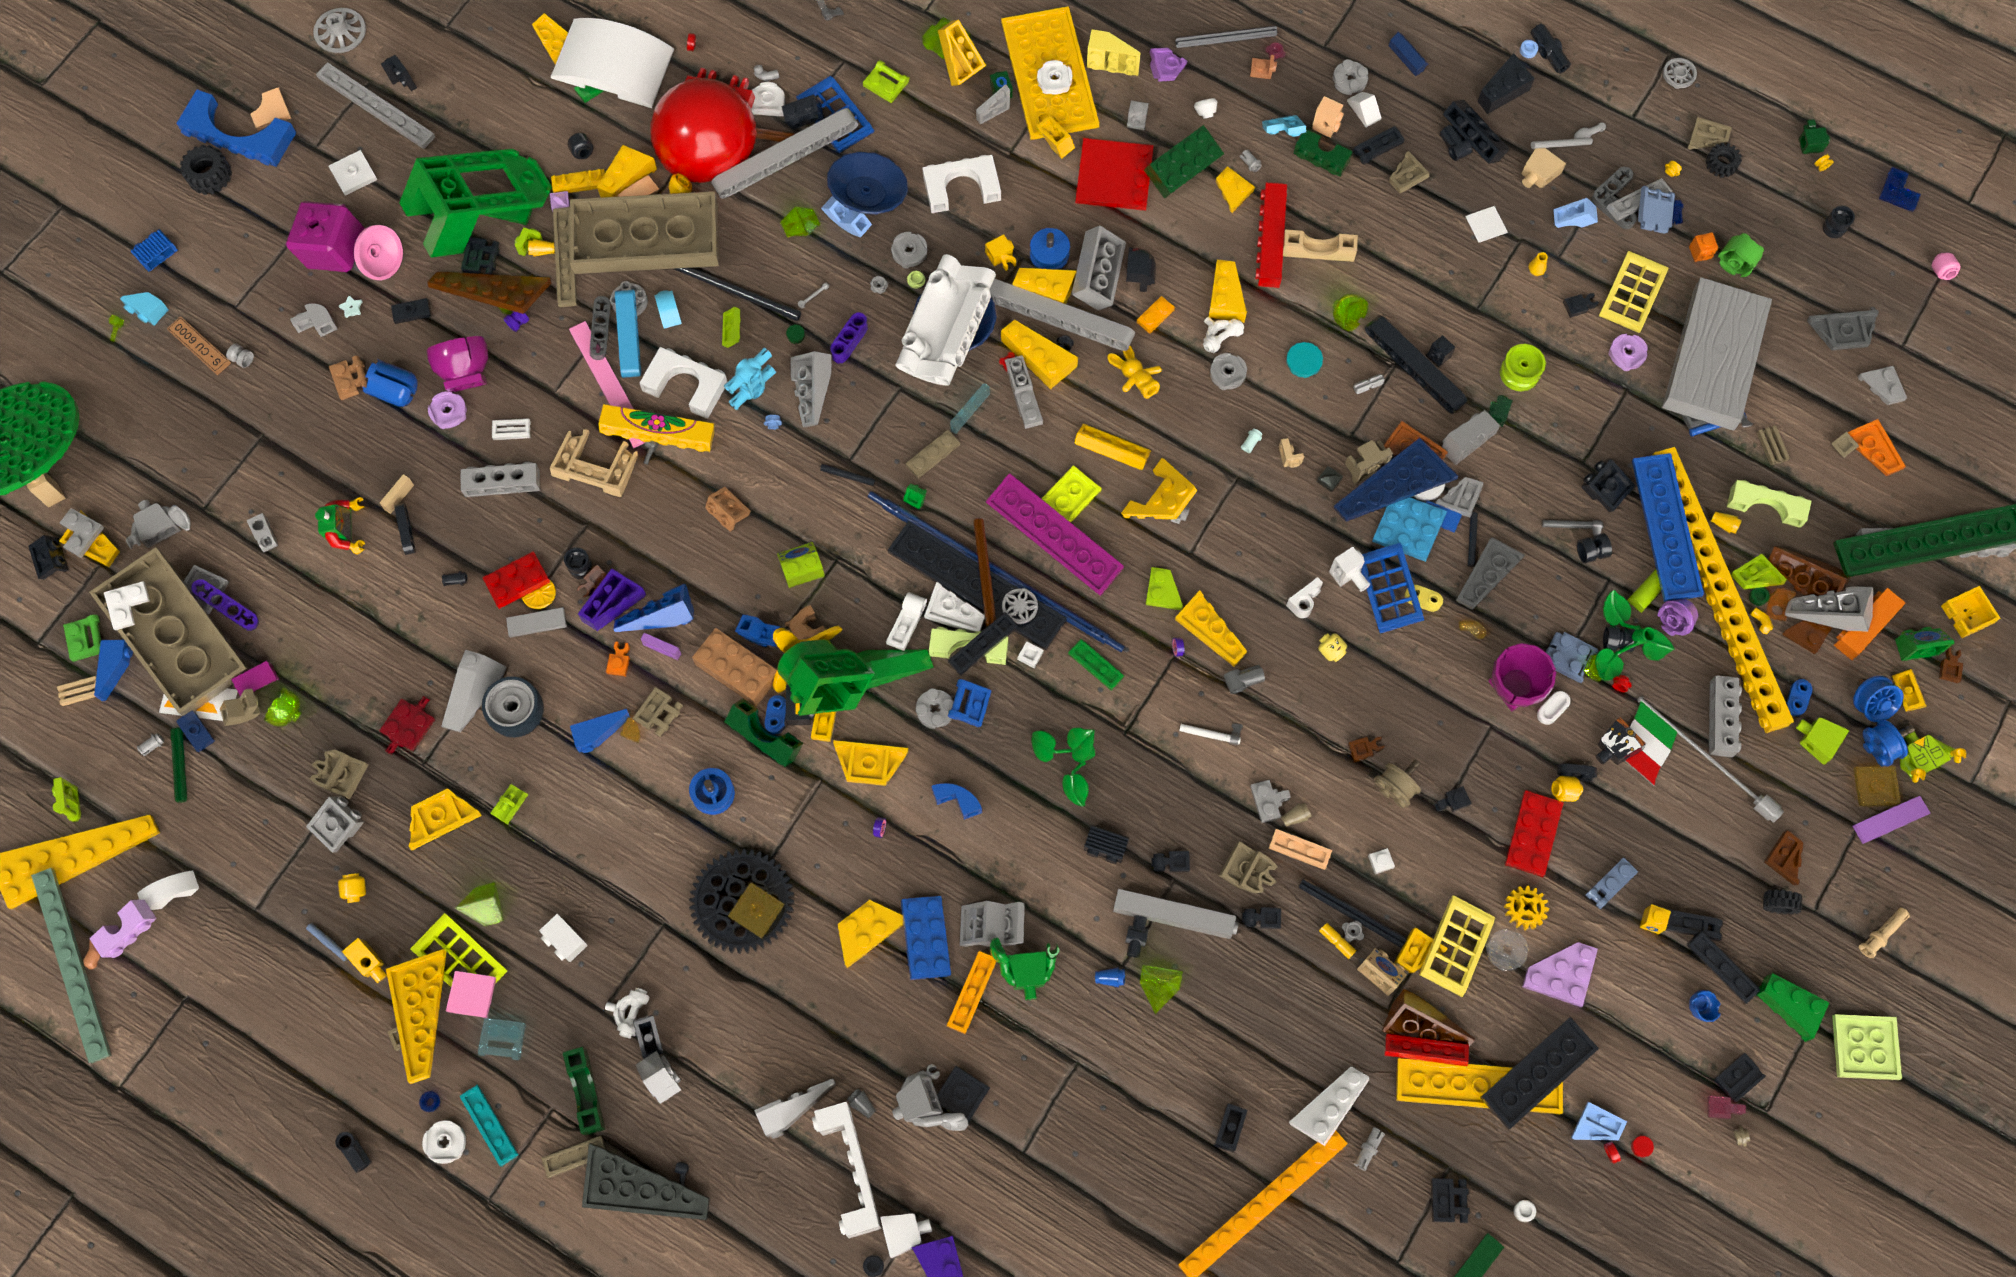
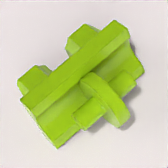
M510 784L503 796L501 795L499 798V802L492 810L491 815L509 824L528 794Z

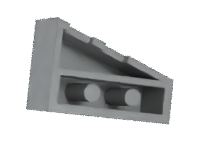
M1485 410L1480 414L1476 413L1469 421L1463 423L1444 438L1442 448L1448 451L1446 456L1457 465L1494 436L1500 425Z

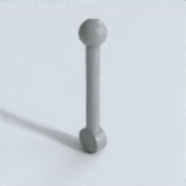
M823 283L821 288H819L816 292H814L804 301L800 300L798 302V307L804 308L805 304L808 301H810L823 290H827L829 288V284Z

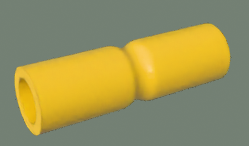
M1328 923L1319 930L1348 959L1357 951Z

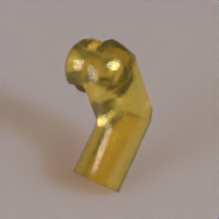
M1478 621L1459 622V630H1469L1478 639L1485 638L1486 630Z

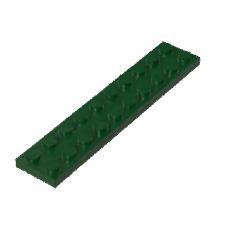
M2016 504L1836 540L1833 545L1843 573L1847 577H1853L2016 544Z

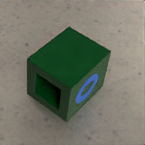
M1007 71L991 74L990 86L993 95L1004 85H1007L1010 89V98H1013V88Z

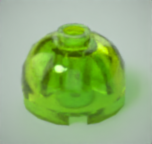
M1353 293L1340 297L1333 305V318L1336 324L1349 332L1355 330L1361 324L1357 322L1361 317L1365 318L1368 302L1363 297Z
M285 687L280 691V697L275 698L263 721L276 727L287 726L291 721L296 722L302 713L299 711L300 699L295 693Z

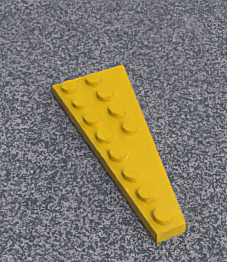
M146 815L0 853V891L9 909H13L37 897L31 876L33 874L53 868L60 885L160 834L153 816Z

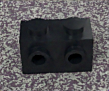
M814 94L781 106L785 122L792 130L825 118L821 102Z

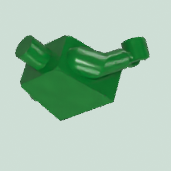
M993 938L990 943V952L994 960L1000 964L1003 978L1009 985L1013 986L1014 990L1024 989L1025 1000L1037 999L1036 988L1043 987L1049 981L1054 971L1056 955L1059 953L1058 944H1056L1054 950H1050V943L1046 945L1047 955L1046 951L1007 955L999 938Z

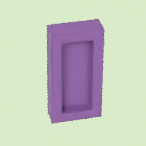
M644 633L641 638L644 646L678 660L681 655L678 647Z

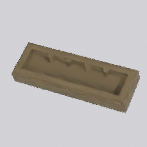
M599 1136L542 1157L547 1178L586 1165L589 1143L606 1149L603 1137Z

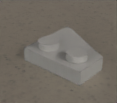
M1004 85L976 109V120L979 124L1010 109V89L1007 85Z

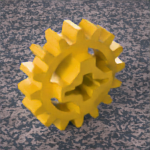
M1520 886L1517 888V892L1513 890L1510 892L1511 896L1506 897L1505 900L1509 903L1505 904L1504 908L1509 911L1505 913V916H1511L1509 922L1515 921L1516 928L1523 925L1524 930H1527L1529 926L1533 930L1536 928V924L1540 926L1543 924L1542 920L1547 919L1548 916L1544 913L1548 912L1549 908L1544 905L1548 900H1542L1544 894L1538 895L1537 888L1530 891L1529 886H1526L1524 890ZM1526 905L1529 906L1527 911L1524 910Z

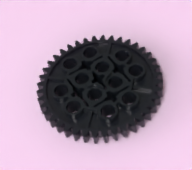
M736 849L733 856L727 851L726 858L720 854V861L713 858L714 865L707 863L708 870H700L703 876H696L699 883L692 884L696 890L690 891L691 895L695 897L689 899L690 903L694 904L689 909L695 911L691 914V917L696 919L693 924L699 926L697 931L699 933L703 932L702 937L704 939L708 938L709 944L715 941V948L722 945V951L724 952L729 947L730 953H733L736 948L738 954H741L742 949H745L746 953L749 954L750 948H753L755 952H757L758 945L765 949L764 942L771 945V938L778 940L777 932L784 933L781 927H788L785 920H791L792 918L788 913L794 912V909L789 905L795 904V901L789 898L795 895L794 892L789 891L793 888L792 884H787L790 878L784 877L787 873L785 870L780 871L782 868L780 864L775 866V859L769 861L768 855L762 858L761 852H758L755 856L753 850L750 851L749 855H747L745 849H743L742 854H739ZM741 867H748L747 873H738ZM766 873L767 877L765 880H757L758 874ZM715 879H722L723 881L720 886H713ZM750 879H752V881H753L754 884H753V885H752V884H749L748 887H747L746 883L743 882V881H749ZM734 885L741 886V890L738 893L731 892ZM724 891H726V893H727L728 896H727V897L724 896V897L721 899V897H720L719 894H720V893H724ZM753 891L760 892V896L757 899L750 898V894ZM709 897L715 898V902L712 905H706V900ZM777 897L779 901L776 905L771 906L768 904L771 898ZM745 898L746 903L742 902L740 905L737 900ZM729 903L734 904L732 911H724L725 905ZM763 903L765 910L761 909L760 912H758L756 906H761V904ZM748 909L753 911L751 917H743L744 911ZM737 916L740 921L732 924L730 919ZM763 917H772L769 924L761 923ZM720 922H726L727 926L724 930H717V925ZM744 928L746 930L745 934L742 937H737L735 935L736 931Z

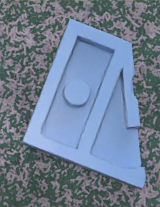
M1587 1102L1571 1138L1574 1140H1619L1627 1121Z

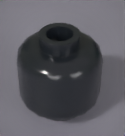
M584 133L572 135L567 143L570 152L576 159H586L594 150L592 142Z

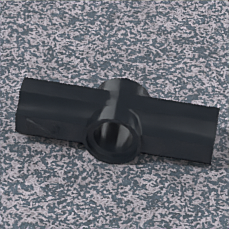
M1544 24L1536 25L1530 34L1539 46L1541 57L1548 59L1557 73L1565 72L1570 68L1571 63L1562 51L1560 40L1553 38Z

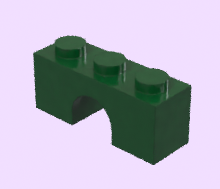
M1306 129V132L1302 133L1297 141L1293 154L1300 159L1311 162L1316 167H1321L1329 173L1341 177L1350 162L1353 151L1338 144L1332 151H1322L1318 147L1321 136Z

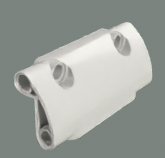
M943 255L937 270L929 276L910 324L902 338L904 346L896 362V367L919 379L940 385H950L957 366H961L966 358L990 301V288L996 276L995 272L985 267L961 266L953 256Z

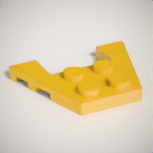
M1161 458L1153 472L1156 476L1165 478L1146 505L1130 500L1121 514L1124 518L1137 516L1138 519H1144L1147 516L1154 517V519H1177L1197 492V489L1165 459Z

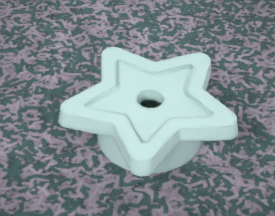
M348 296L346 302L340 304L339 308L344 310L346 318L360 315V305L363 301L353 300L351 296Z

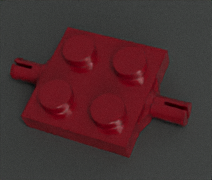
M422 696L417 705L410 704L403 699L399 701L379 730L380 733L392 741L385 752L392 755L398 746L405 747L414 752L435 721L432 716L423 710L430 701L428 698Z

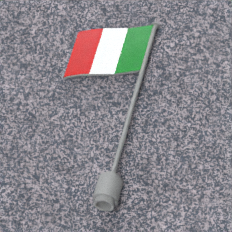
M1643 696L1638 698V703L1640 704L1630 728L1646 743L1643 751L1627 759L1625 762L1649 783L1655 786L1657 774L1669 755L1678 733L1755 799L1753 803L1756 805L1753 809L1767 821L1770 820L1774 823L1784 813L1781 809L1782 806L1768 794L1756 796L1643 699Z

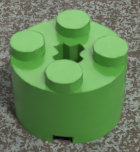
M1745 233L1733 236L1718 255V258L1720 257L1721 260L1719 262L1720 266L1729 274L1735 276L1737 273L1742 274L1740 277H1746L1751 274L1762 258L1764 249Z

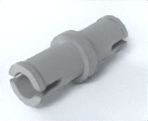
M1372 1128L1366 1143H1363L1361 1146L1362 1150L1356 1162H1354V1165L1356 1167L1359 1166V1169L1366 1171L1373 1155L1377 1154L1378 1151L1376 1149L1385 1135L1383 1132L1379 1133L1380 1130L1377 1128Z

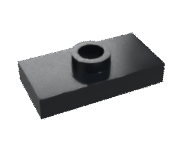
M427 298L391 305L395 324L431 317Z

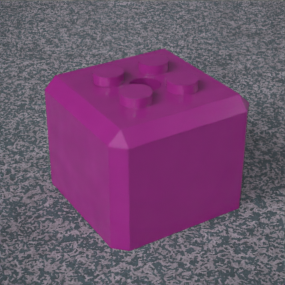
M304 201L298 207L285 245L307 269L348 272L353 268L355 262L354 247L356 240L365 227L345 204Z

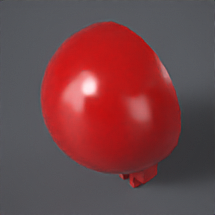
M701 68L697 78L687 75L685 81L669 89L660 98L651 120V142L657 158L667 171L673 175L681 174L688 178L690 182H711L717 175L748 159L754 148L757 136L756 121L751 110L755 96L752 90L747 89L749 85L748 78H743L740 87H737L739 82L738 76L734 75L728 85L715 80L716 71L713 70L710 71L708 78H705L706 69Z

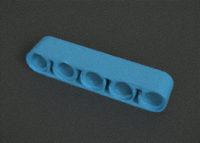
M634 289L615 291L622 378L640 377L641 362Z

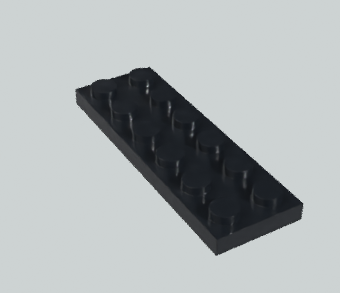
M1569 1017L1480 1098L1509 1130L1599 1048L1576 1022Z

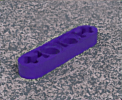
M199 579L193 582L191 590L197 598L243 629L252 631L257 628L259 620L253 612L207 581ZM204 585L205 590L209 592L208 597L202 591L197 593L198 589L196 587ZM220 595L223 600L220 604H213L211 601L212 597ZM230 606H237L239 608L236 615L228 614ZM242 614L247 619L252 617L254 623L246 626L245 620L241 618Z

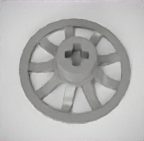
M335 8L324 13L316 21L313 31L314 38L317 44L328 52H348L362 42L366 33V25L362 16L356 11L348 8ZM347 12L353 14L354 18L346 20ZM326 18V24H321L323 19ZM359 20L361 27H353L350 24H354ZM318 28L327 29L323 35L318 36ZM348 30L360 32L358 39L354 38ZM342 35H345L353 43L345 47ZM330 36V41L327 45L321 42V40ZM336 36H338L340 48H332Z

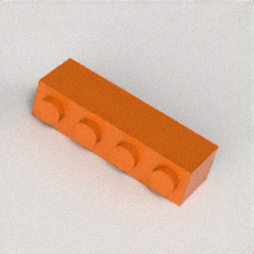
M1887 588L1882 593L1878 591L1873 596V617L1868 632L1842 630L1837 635L1838 641L1834 646L1849 659L1853 660L1905 605V602Z

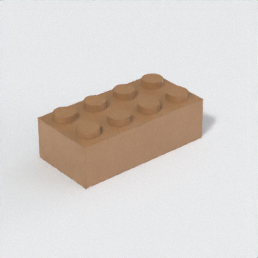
M717 628L713 630L692 657L696 666L755 707L773 686V680L777 672L775 668Z

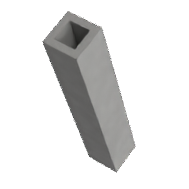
M1118 889L1113 910L1115 913L1132 917L1135 915L1144 916L1149 921L1231 939L1232 934H1236L1238 923L1235 922L1236 916L1121 889Z

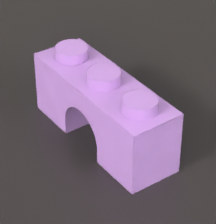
M131 900L118 912L122 921L120 930L117 925L103 926L90 938L102 958H115L121 955L123 949L135 942L137 936L151 927L150 924L157 919L145 900Z

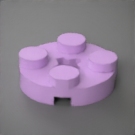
M1622 334L1615 338L1611 344L1609 356L1622 370L1630 371L1644 363L1647 358L1648 348L1645 341L1639 336ZM1625 349H1631V355L1626 354Z
M446 391L433 397L432 403L428 407V414L431 420L441 429L455 427L466 419L467 407L461 396L452 394V392ZM445 407L452 408L449 413H443Z

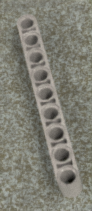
M848 108L842 109L717 175L711 183L720 198H727L852 132L857 128L858 122Z
M995 278L991 285L990 293L995 305L1110 347L1126 351L1135 335V332L1127 326Z

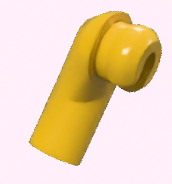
M1755 607L1750 615L1761 622L1762 625L1759 627V631L1763 634H1768L1773 629L1770 617Z

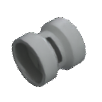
M235 343L229 347L226 357L232 362H237L240 367L246 368L253 361L254 354L247 349L244 350L241 345Z

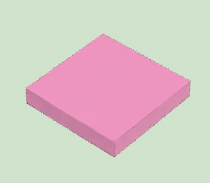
M455 971L446 1012L487 1018L496 977Z

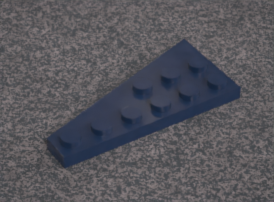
M1419 438L1334 505V510L1347 522L1456 480L1458 475Z

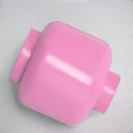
M1952 253L1938 254L1931 265L1939 279H1953L1960 270V264Z

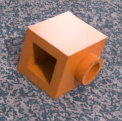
M1713 232L1695 236L1689 248L1694 262L1712 259L1718 250Z

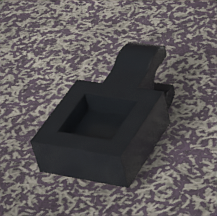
M1464 786L1446 792L1444 794L1445 799L1437 801L1434 806L1437 812L1449 807L1452 812L1470 806L1472 803Z

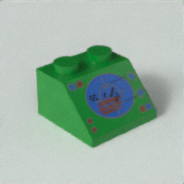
M1925 627L1916 632L1906 630L1901 632V635L1895 639L1901 661L1939 656L1955 644L1954 640L1942 629H1932V627Z

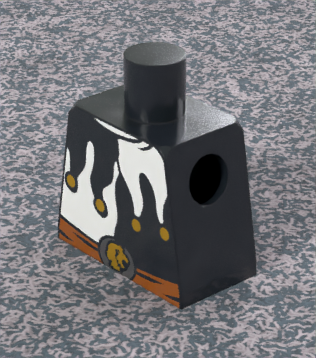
M1619 717L1600 739L1598 746L1602 751L1595 757L1603 765L1610 759L1616 765H1619L1643 751L1646 743Z

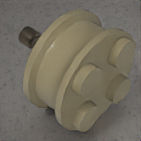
M1415 759L1405 771L1391 763H1387L1385 765L1386 770L1381 776L1377 775L1374 778V783L1381 788L1379 791L1386 798L1392 797L1394 802L1401 808L1408 807L1410 805L1409 800L1415 794L1421 792L1420 787L1410 777L1421 763Z

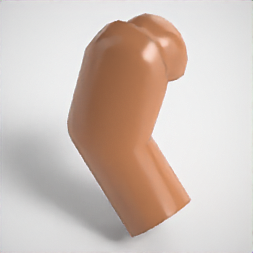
M90 940L89 950L83 963L85 967L91 970L97 967L100 954Z

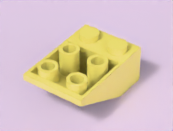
M1092 29L1088 45L1087 68L1138 76L1141 53L1110 32Z

